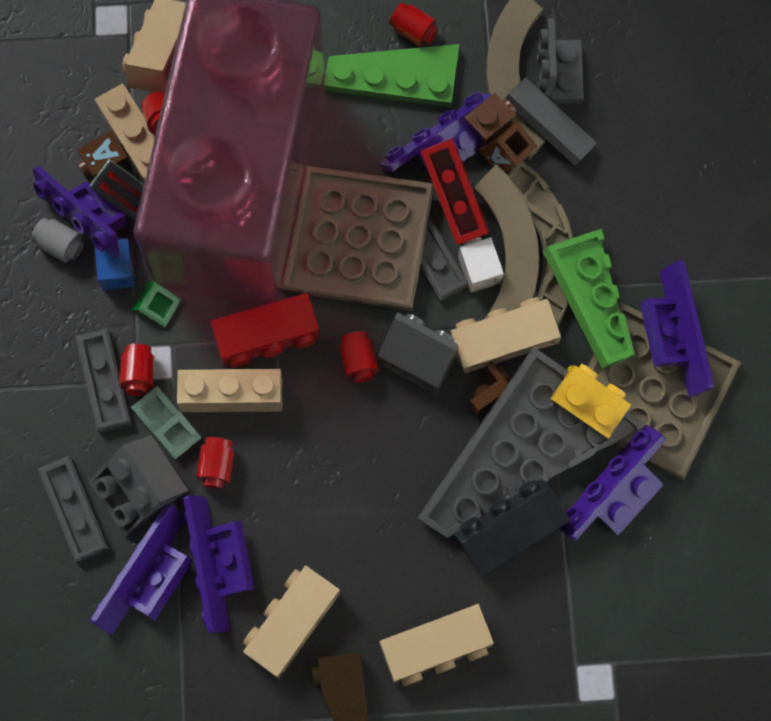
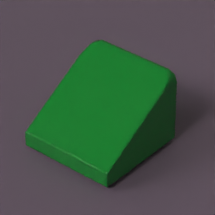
M147 282L131 310L165 328L182 299L156 282Z

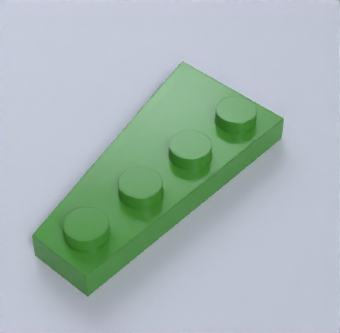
M460 44L329 56L324 91L451 108Z
M602 229L550 245L543 251V254L601 368L605 369L629 360L635 355L625 315L620 313L617 302L620 296L617 285L612 283L609 271L612 266L609 254L604 253L602 245L604 236Z

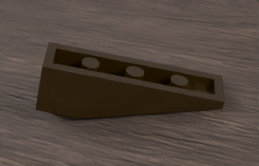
M361 653L318 658L319 666L312 667L314 688L322 689L323 699L333 721H368Z

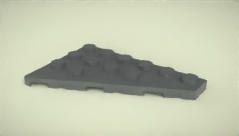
M532 348L418 518L448 538L458 532L460 526L465 521L473 517L480 518L490 511L489 508L495 502L505 498L508 500L518 494L519 488L525 483L540 479L545 482L549 481L550 478L581 463L595 455L596 452L611 446L633 431L639 430L644 423L629 412H626L609 439L597 433L550 400L569 371L536 348Z

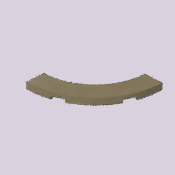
M509 0L501 12L491 36L486 67L488 94L495 93L502 101L520 83L519 58L521 48L529 30L543 11V8L533 0ZM517 114V121L538 146L526 157L530 160L548 140L521 115Z
M522 161L517 167L511 169L507 176L518 188L528 206L541 248L542 275L536 297L540 301L548 299L557 327H559L569 303L543 251L550 245L574 237L565 211L550 191L547 183Z
M496 164L474 187V191L483 199L494 215L504 240L506 257L504 279L499 295L490 312L501 308H507V311L521 308V302L533 298L539 271L537 234L528 206L518 188Z

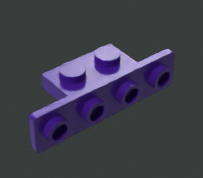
M476 92L463 101L465 105L460 109L445 112L437 119L438 124L430 129L426 127L417 131L411 137L413 141L404 147L399 145L385 154L386 159L380 163L381 168L392 172L416 156L429 179L432 180L421 150L453 137L462 161H465L478 152L486 143L466 124L464 117L492 94Z
M40 166L34 168L35 182L33 183V188L38 197L42 200L46 199L59 216H65L73 223V226L80 234L88 236L99 251L106 252L112 259L119 257L120 252L115 231L127 225L126 214L91 190V186L87 181L68 191Z
M677 260L660 270L665 298H648L640 303L654 367L681 366L688 396L696 397L713 389L714 383L685 261Z
M648 425L643 426L640 431L632 436L631 441L609 462L608 467L599 477L587 486L585 492L574 505L565 511L570 521L558 529L575 541L598 517L612 532L619 535L663 486V483L644 464L665 442L666 438Z
M188 495L183 498L185 505L183 513L189 528L191 539L190 552L195 561L197 572L196 585L200 591L203 605L202 619L208 633H227L231 631L225 597L255 589L243 525L241 521H233L212 527L207 498Z
M168 503L165 504L161 512L155 517L154 523L142 541L136 546L133 555L124 569L118 574L114 584L103 601L99 603L94 615L90 619L91 623L108 634L112 635L131 606L156 620L192 564L193 560L170 547L186 522L184 514Z

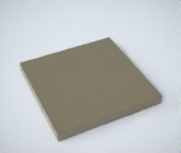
M306 166L281 287L282 291L295 294L308 293L309 296L413 311L435 191L433 183Z
M621 302L619 305L620 313L625 315L635 355L629 360L602 369L594 354L588 367L598 374L596 380L607 387L611 383L626 393L624 400L632 404L627 412L644 423L642 427L648 425L666 438L665 442L646 463L683 481L741 362L705 344L714 388L696 397H689L682 367H654L642 312ZM642 427L619 439L612 446L623 450L631 441L632 436L640 431Z

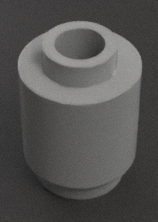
M42 218L35 226L31 236V240L36 243L39 249L64 263L70 259L75 260L80 255L84 245L81 242L82 235L55 219L48 220L47 218Z

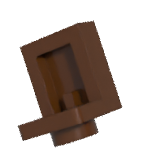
M493 93L464 118L466 124L486 144H489L517 121L516 115L518 112L509 100L505 99L502 101Z

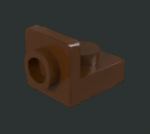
M492 362L485 366L484 371L485 376L492 385L489 386L488 383H485L471 394L473 399L470 400L469 409L477 419L491 410L511 380L502 367L496 368Z

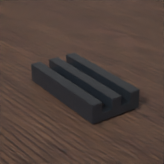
M111 161L107 163L90 187L91 190L144 228L164 202L162 198ZM112 171L154 202L152 207L110 178L108 174ZM104 181L144 210L146 215L144 217L140 216L100 187V185Z

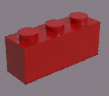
M454 137L422 149L421 154L456 244L458 245L487 234L489 231Z
M308 293L211 320L224 366L231 365L233 368L244 366L251 362L250 359L262 355L264 358L278 356L283 353V349L293 346L296 349L307 348L315 344V340L320 339L319 327Z

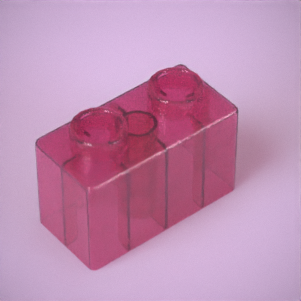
M186 0L134 227L135 239L153 282L158 283L165 289L257 306L280 300L297 208L325 80L321 13L316 6L287 0Z

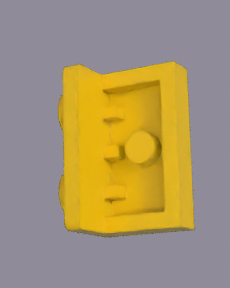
M581 364L579 368L575 365L569 366L567 369L569 372L550 400L603 437L609 439L632 405L624 400L626 393L611 383L607 387L596 380L598 374L584 364Z

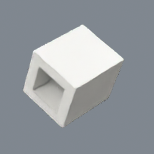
M477 237L464 242L463 246L459 247L458 259L464 276L469 283L470 293L502 284L504 272L491 237L484 240L481 237Z

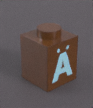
M516 121L489 144H485L479 152L492 168L497 164L504 172H507L517 167L538 146L519 122Z
M112 130L77 149L82 159L77 164L86 180L90 178L94 180L108 159L126 171L132 169L126 153Z

